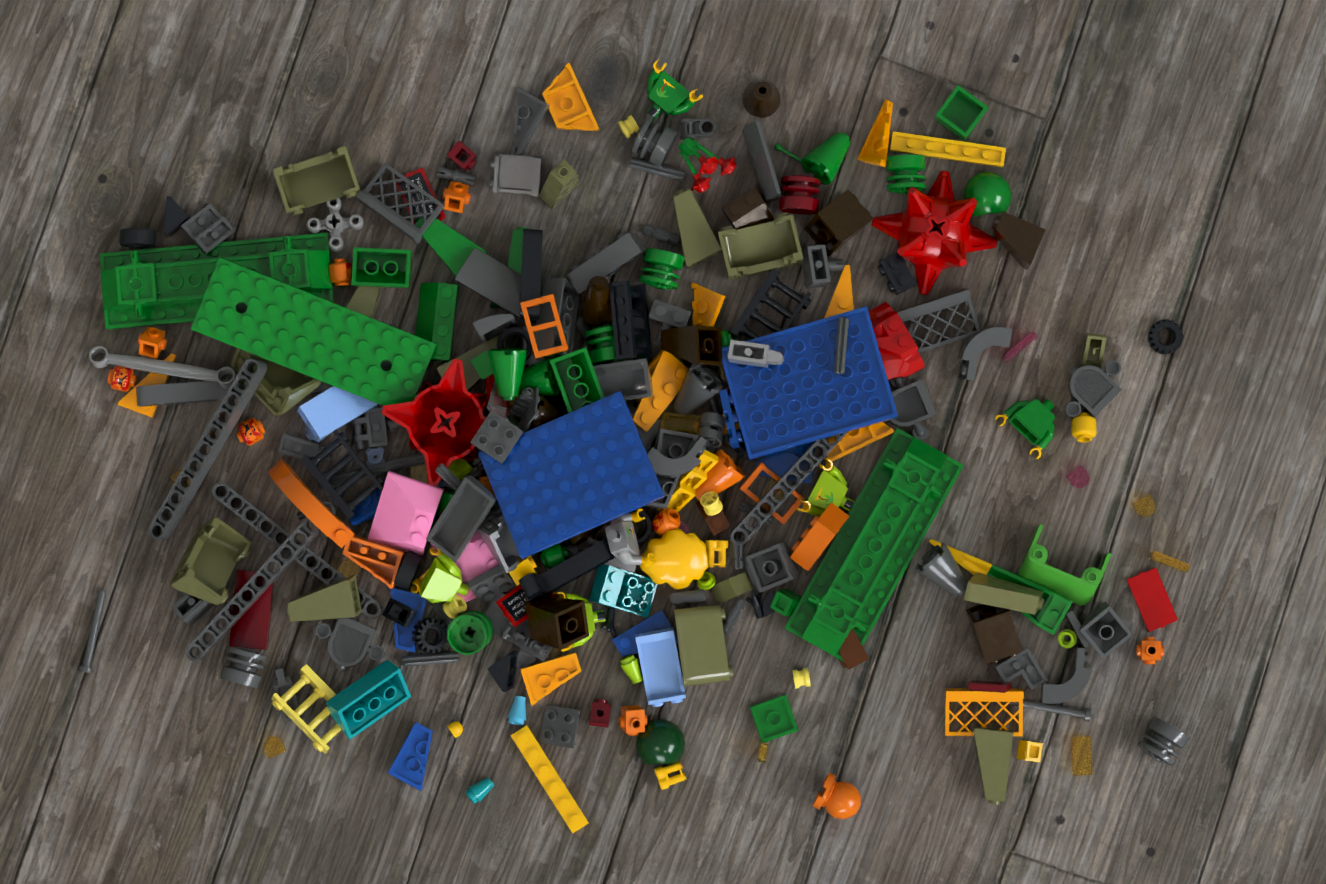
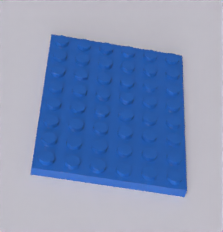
M867 306L745 341L769 345L771 350L781 352L784 361L780 365L768 364V368L731 363L728 360L730 346L722 348V363L750 460L898 417ZM846 317L849 319L845 373L835 374L834 364L838 319Z
M621 391L523 433L503 464L484 451L478 453L521 559L665 497Z

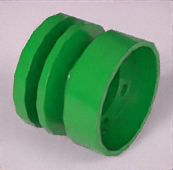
M895 155L887 157L886 172L894 173V175L886 178V182L893 183L886 186V191L908 194V189L911 187L921 192L925 191L926 184L919 182L926 181V176L917 174L926 169L925 156Z
M646 248L643 261L651 265V267L641 268V272L647 275H640L639 281L656 289L677 290L679 284L671 280L679 281L680 276L674 274L673 270H682L685 257L665 250Z
M613 325L599 326L585 332L586 338H594L587 341V346H596V349L588 352L593 366L612 363L616 359Z
M477 610L467 611L459 615L449 624L447 630V639L450 646L456 652L463 655H472L479 652L490 643L493 637V625L490 618ZM469 629L475 630L476 633H475V634H473L472 632L470 633V632H469Z

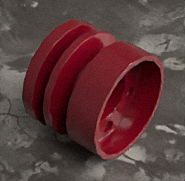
M806 175L781 177V184L787 186H781L780 191L788 193V195L780 197L779 211L800 215L817 214L819 200L811 197V195L820 193V189L814 187L820 186L821 180Z

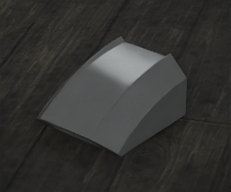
M785 542L745 557V569L752 587L758 593L798 578V569L790 558V548Z

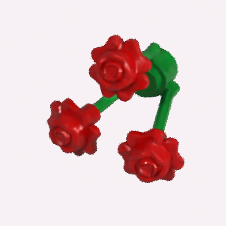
M690 137L686 138L678 146L681 150L680 155L684 158L694 175L692 177L695 182L691 191L696 190L698 193H701L710 188L709 181H711V178H702L700 174H713L717 169V164L721 166V176L725 173L731 175L736 169L737 165L734 162V156L726 160L722 157L719 158ZM698 149H700L701 151H703L704 153H706V154H707L708 156H710L711 158H706L705 156H701V155L697 152ZM695 155L698 158V161L701 163L700 174L696 172L688 156L692 157Z

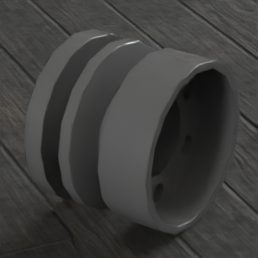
M649 117L640 127L634 139L631 153L637 155L642 148L641 158H644L650 152L649 162L662 167L676 141L678 131L667 126L661 133L659 132L661 123L657 122L654 128H651L654 119Z
M228 647L227 651L235 653V658L225 657L233 665L223 666L220 679L259 689L262 676L255 673V669H265V666L259 665L257 662L258 660L267 662L268 657L248 648Z
M1154 717L1148 726V729L1154 733L1153 737L1143 734L1142 737L1149 743L1146 744L1139 741L1137 745L1145 754L1156 761L1173 766L1175 761L1168 757L1169 754L1178 758L1179 755L1173 750V747L1183 749L1189 737L1167 722Z

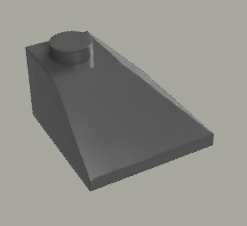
M1106 601L1089 614L1079 629L1103 659L1133 636L1132 632Z

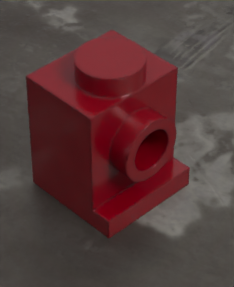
M460 141L447 153V157L464 172L467 169L472 170L477 164L475 160L477 158L476 154ZM463 155L467 156V160L465 162H462L460 160L461 156Z
M596 699V703L592 702L589 725L609 728L611 704H607L608 700ZM602 709L604 715L602 717L597 716V710Z

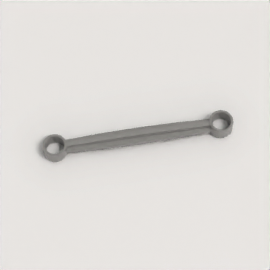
M96 346L89 352V359L96 368H104L111 364L170 376L215 381L224 389H229L236 378L234 370L230 367H222L216 371L157 359L108 353L106 348L102 346ZM98 353L106 354L103 360L94 361V357ZM233 374V378L230 381H220L223 375Z

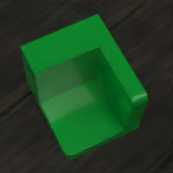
M487 351L470 360L482 380L493 374Z
M789 589L778 590L770 608L785 617L791 616L801 596Z

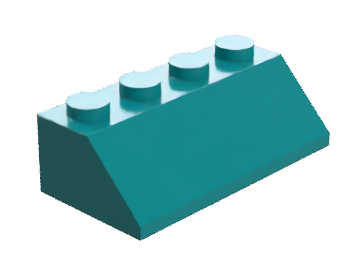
M387 659L326 701V705L332 718L346 737L351 740L411 698V694L400 668Z

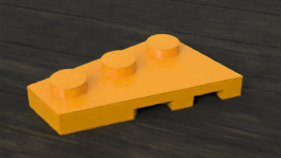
M576 652L520 668L531 706L581 672Z

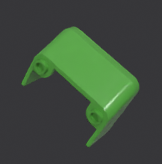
M1039 524L1035 529L1018 575L1056 590V592L1069 598L1076 605L1083 606L1088 604L1101 582L1112 554H1104L1099 569L1090 567L1084 570L1081 578L1045 564L1048 552L1045 547L1037 544L1044 526Z

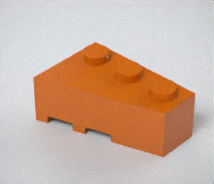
M831 502L820 517L816 515L809 524L812 528H806L800 536L803 540L802 542L798 540L791 550L794 552L790 558L809 571L849 518V515Z
M355 534L345 544L343 555L370 572L389 588L393 589L396 586L394 581L406 552Z

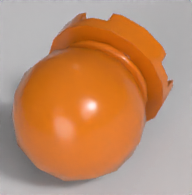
M828 773L823 782L824 790L822 793H817L813 807L818 810L821 807H825L827 813L834 818L842 820L851 818L859 811L861 806V795L858 789L852 783L846 781L836 782V775Z

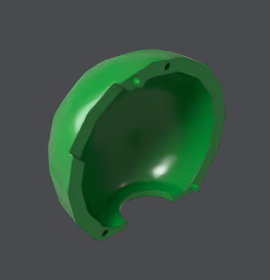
M981 172L968 180L963 191V199H976L977 204L972 214L974 217L1002 214L1003 211L1007 212L1011 204L1012 193L1008 182L1001 175L994 172Z

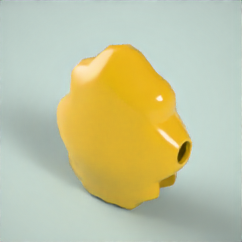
M678 528L676 530H667L660 539H651L647 544L646 550L641 555V557H645L648 553L655 554L650 560L656 561V563L648 568L643 564L639 565L641 570L649 575L655 584L668 583L673 589H683L688 587L692 580L700 579L708 568L706 544L694 533L685 534Z

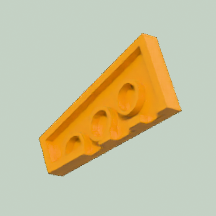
M662 350L651 376L654 396L641 398L632 417L634 423L644 432L649 431L677 395L689 369L672 354Z

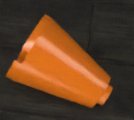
M721 449L715 453L718 456V463L707 472V479L696 489L695 497L699 501L704 493L714 491L719 494L745 477L739 465L736 466L733 462L734 460Z

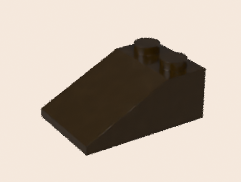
M755 187L722 207L726 218L732 227L737 230L774 221L771 212Z

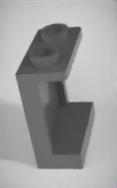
M496 153L495 158L491 160V169H494V177H490V188H493V193L530 194L531 196L539 197L542 156Z

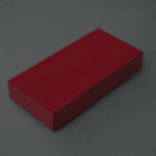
M973 680L968 683V690L1006 693L1011 689V682Z

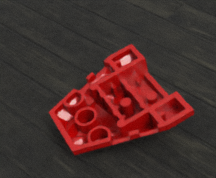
M887 302L870 310L869 316L888 380L896 377H908L923 369L925 365L918 352V347L898 313L893 311Z

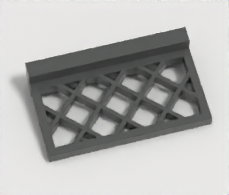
M387 163L382 166L363 192L360 190L356 196L360 203L417 244L423 239L422 235L445 207L444 204ZM387 170L390 171L393 175V180L383 181V174ZM396 183H407L406 191L397 192ZM394 184V193L384 194L383 185ZM380 186L381 195L373 196L369 193L373 187ZM421 193L422 201L412 202L411 194ZM408 194L409 203L399 204L398 196ZM395 196L396 205H385V198ZM434 203L438 207L434 212L427 213L426 204ZM423 205L424 213L413 215L412 206ZM410 207V216L402 217L399 208ZM424 217V225L420 229L414 225V219Z
M963 289L896 311L902 322L911 320L916 323L910 335L922 341L918 348L919 353L970 337L973 333L980 330L969 289ZM960 303H968L969 310L966 316L956 311ZM947 308L952 311L948 321L938 317L942 309ZM955 313L964 317L960 327L950 323ZM929 314L934 317L930 327L920 323L923 315ZM937 319L946 323L942 333L932 329ZM967 319L974 323L976 330L966 332L962 329ZM918 325L928 329L924 339L914 335ZM949 325L958 329L953 338H948L944 335ZM930 331L940 335L937 343L931 344L926 341Z

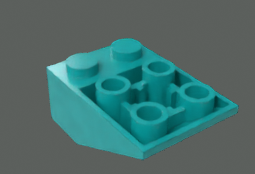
M603 564L597 569L588 601L648 618L658 584L652 582L651 578Z

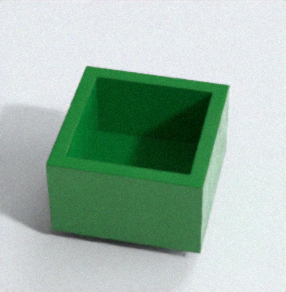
M958 85L937 112L934 120L965 142L989 107Z

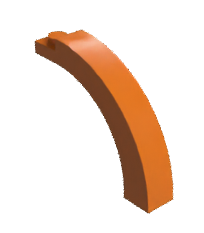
M282 458L270 469L269 475L281 491L327 537H330L339 547L342 548L355 535L349 527L309 490L296 471Z

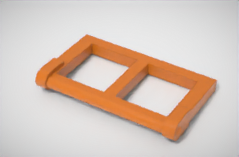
M554 294L520 303L535 359L569 350ZM550 302L555 321L532 327L527 308ZM557 326L562 345L538 351L533 332Z
M762 462L758 464L739 488L756 503L760 499L747 488L763 470L775 481L780 478ZM779 489L774 490L773 496L777 493ZM796 490L791 494L797 499L782 517L776 512L772 514L783 525L802 504L799 501L805 500V497ZM762 503L761 507L768 512L769 506L767 503Z

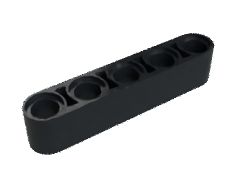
M523 229L521 302L540 298L543 230ZM540 304L527 308L529 319L539 320ZM520 306V319H524Z

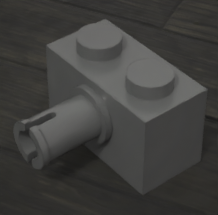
M825 245L807 246L802 250L804 258L802 267L806 289L825 287L831 282L829 271L844 270V264L841 265V263H844L843 259H827Z
M655 299L648 317L650 321L660 325L654 341L660 343L661 330L686 327L691 311Z
M179 591L183 597L171 608L183 622L191 626L215 604Z

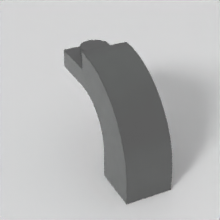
M991 326L973 333L963 344L958 359L965 360V364L961 366L962 379L974 381L977 359L984 349L990 346L1010 347L1013 328Z
M699 437L683 457L677 459L665 457L652 447L647 454L655 474L664 477H674L691 471L701 462L696 455L700 456L707 447L704 445L707 441L703 437Z
M1075 648L1074 670L1066 682L1059 685L1042 684L1040 703H1063L1076 697L1085 688L1091 674V668H1084V664L1088 662V653L1085 652V648Z

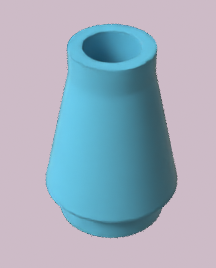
M514 697L507 717L509 718L508 723L524 725V721H526L525 697Z

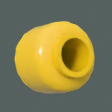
M1080 413L1072 419V436L1078 442L1092 441V438L1097 435L1096 419L1090 416L1089 413Z

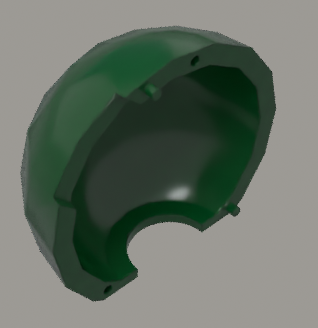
M657 719L647 723L645 732H639L636 739V749L639 757L645 764L677 763L684 753L685 739L682 731L676 724L669 720Z

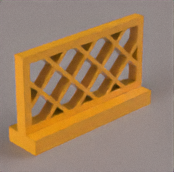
M945 688V736H973V731L967 725L974 718L982 728H987L986 726L995 719L1001 725L998 728L1000 730L1003 728L1008 730L1005 726L1014 719L1018 723V731H1012L1013 736H1023V689L1011 688L1006 693L970 691L968 688ZM949 702H959L963 707L954 714L949 709ZM971 702H978L982 706L975 714L967 708ZM991 702H997L1001 706L994 714L986 708ZM1010 702H1019L1018 710L1013 715L1005 708ZM964 709L972 715L965 724L957 717ZM985 709L991 717L983 724L976 716ZM1003 709L1011 716L1004 724L996 718ZM954 719L962 725L958 731H949V724Z

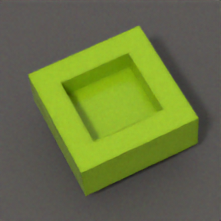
M462 459L453 460L448 467L460 481L473 469L466 460Z

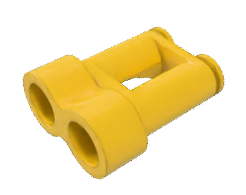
M705 540L708 567H714L713 565L726 567L728 540ZM715 551H718V563H714Z
M681 762L663 768L662 766L654 768L661 790L687 780L685 773H682L681 769L683 767ZM679 770L680 774L668 777L669 773Z

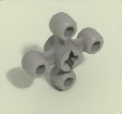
M340 198L326 202L327 208L330 211L326 219L319 220L316 217H312L306 223L310 233L316 234L320 230L330 232L331 238L328 245L333 252H340L343 249L344 242L340 235L345 228L357 231L364 225L363 218L358 214L351 215L349 218L341 217L339 210L342 203ZM335 219H336V221H337L338 223L336 224L335 229H334L333 224H334V221H335Z

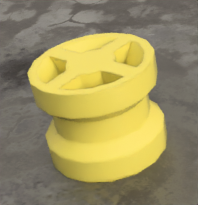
M632 115L628 116L625 121L621 120L618 122L627 139L631 137V134L634 132L638 133L639 127Z
M706 492L701 496L700 503L707 515L713 516L721 512L723 505L716 492Z
M455 595L451 602L443 604V610L448 617L455 619L459 616V613L467 610V604L461 596Z
M808 667L803 668L801 671L792 670L795 689L803 685L806 687L811 686Z

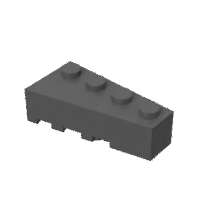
M625 231L616 237L617 241L611 244L609 242L600 248L601 252L598 254L593 253L586 257L585 263L573 266L567 277L578 294L585 293L591 278L595 276L610 277L619 272L620 266L623 265L624 267L636 261L635 256L638 254H643L644 256L646 246L639 235L631 232L626 233Z
M659 429L655 449L665 457L671 459L681 458L696 442L698 435ZM656 475L665 497L645 506L666 509L681 475L674 477Z

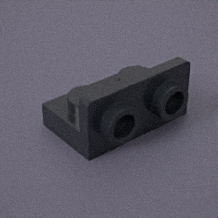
M898 252L879 260L877 268L882 276L885 275L889 282L886 284L891 293L895 292L897 296L917 285L903 257Z

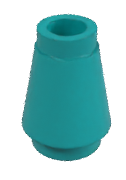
M487 777L469 786L465 793L473 804L476 802L480 803L494 787V784Z

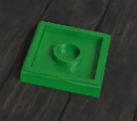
M786 694L749 707L762 743L799 731Z

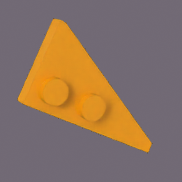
M885 99L857 159L861 162L881 167L886 166L893 103Z
M845 265L824 318L854 310L850 265Z
M692 282L691 288L694 289V301H692L694 311L692 315L693 325L714 327L725 296Z
M171 353L163 361L175 362L177 355ZM150 372L117 405L153 418L157 406H137L136 387L166 384L169 375Z

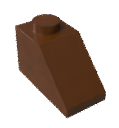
M700 501L696 502L713 537L731 528L722 510L716 515L709 516L705 513Z
M854 629L850 630L840 650V655L844 662L841 660L839 662L843 668L847 667L848 670L869 659Z

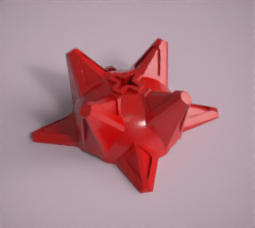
M941 170L927 195L914 187L908 189L906 208L903 212L874 217L872 219L871 226L897 240L899 246L898 254L914 264L919 294L928 295L943 269L965 266L967 264L966 253L993 249L997 245L995 238L971 224L970 218L977 204L976 199L954 200L948 171Z
M453 359L439 384L433 385L424 381L421 383L418 395L413 401L383 406V415L408 430L409 447L424 454L428 483L430 485L437 486L442 479L435 471L441 463L448 468L453 460L462 459L473 462L477 458L476 446L470 442L487 418L483 415V410L487 404V393L471 394L468 392L462 360ZM449 418V425H445V419Z

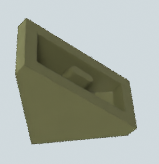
M1087 333L1084 336L1082 365L1102 366L1107 335Z
M743 572L714 585L711 589L717 603L721 604L753 590L747 573Z

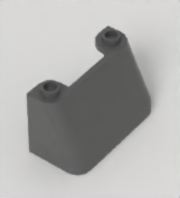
M499 506L486 515L477 531L500 568L507 573L517 568L519 553Z

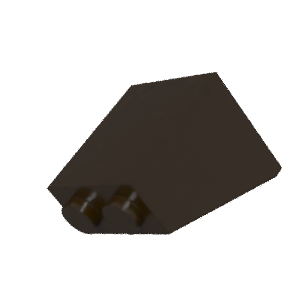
M847 190L818 212L804 229L818 245H825L827 256L830 257L861 231L873 217L860 204L857 197Z
M1003 211L1001 216L997 215L991 227L994 229L993 236L1024 269H1028L1046 229Z
M693 325L661 330V349L693 364L722 366L721 327Z
M538 597L525 603L530 639L561 650L589 636L584 600Z
M985 604L966 609L977 645L986 664H993L1002 658L1014 657L1022 652L1009 609Z

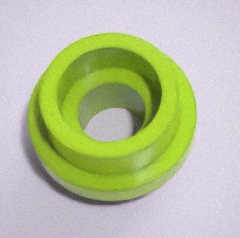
M704 572L703 576L697 580V586L702 590H708L716 583L715 576L710 572Z
M1064 629L1058 635V642L1064 648H1071L1077 643V635L1071 629ZM1069 635L1071 641H1066L1065 636Z

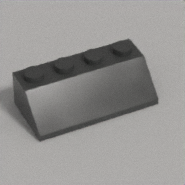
M564 277L544 279L541 297L554 294L569 350L544 356V358L555 359L573 351L576 332L575 324L578 320L582 294H578L574 286ZM550 302L540 304V316L535 326L555 321ZM557 326L535 332L534 337L538 351L562 345Z

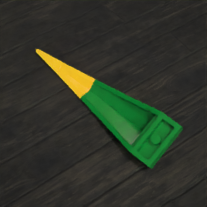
M929 539V542L932 545H939V547H941L940 542L935 541L933 539ZM947 546L955 561L973 575L978 572L1042 591V598H1044L1042 609H1039L1035 615L1021 613L1036 626L1052 635L1055 634L1073 602L1072 600L1059 594L1054 589Z

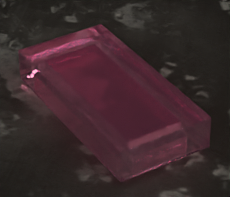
M1032 331L1003 356V359L1008 363L1037 339V334Z

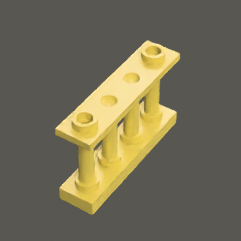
M306 664L299 672L301 675L300 679L281 697L277 693L272 696V704L277 710H282L314 742L313 746L317 751H322L326 754L330 749L327 743L341 731L338 724L322 738L313 731L330 715L328 707L321 711L308 725L299 716L318 698L323 697L328 701L336 694ZM305 684H310L314 688V693L293 711L286 702Z

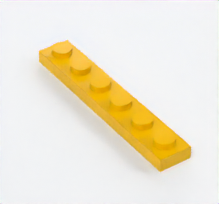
M893 131L890 151L1003 168L1006 148Z
M526 725L510 735L571 832L574 833L589 823L529 727Z

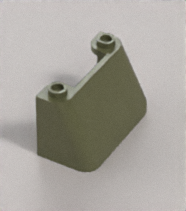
M346 146L337 148L334 153L330 151L327 154L290 164L288 167L281 166L273 169L287 214L291 213L292 216L302 214L303 209L346 196L347 199L358 195L357 192L360 191L352 160Z
M778 214L777 219H774V221L738 230L732 229V226L721 228V231L718 232L729 281L803 263L804 258L793 214Z
M237 348L231 362L232 369L236 375L248 359H259L266 363V374L254 394L275 416H281L289 411L321 384L320 380ZM255 364L254 367H253L254 372H255L256 369H257V365H256V364Z
M215 516L195 532L169 585L178 591L215 605L223 604L228 598V590L225 588L236 563L241 559H246L249 555V548L252 542Z
M720 604L674 609L684 687L730 681V677L733 676L732 665H728L722 623V619H726L725 609L720 608Z

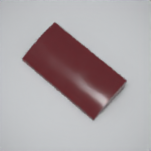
M236 570L234 596L257 571ZM259 576L257 584L263 587L266 582L265 578ZM274 582L231 628L229 647L268 650ZM246 590L244 598L250 601L253 595L251 591ZM236 604L233 605L232 613L234 615L239 613V607Z

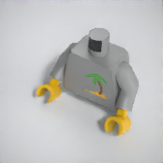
M638 509L631 514L627 513L611 520L610 526L605 527L610 551L624 565L643 564L647 568L656 563V561L650 560L655 556L653 553H648L645 557H641L632 521L637 523L645 519V517L641 518L638 514L643 509Z

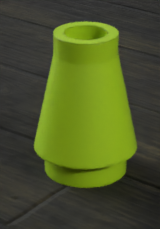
M634 654L620 660V667L632 681V684L643 680L638 658H635Z

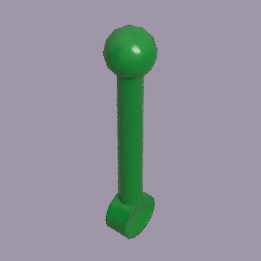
M775 144L774 148L776 151H782L801 163V158L782 148L781 144Z

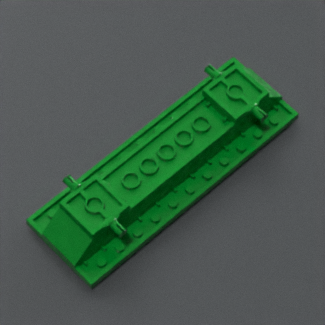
M317 233L221 242L207 254L196 245L100 253L105 329L194 322L219 257L334 302L333 283L330 281L329 265L331 264L330 248L328 245L329 234Z
M222 257L218 259L191 327V330L383 406L411 402L415 399L437 345L432 341Z
M897 428L850 510L849 518L837 533L784 629L843 662L840 650L850 630L854 629L863 646L964 465Z

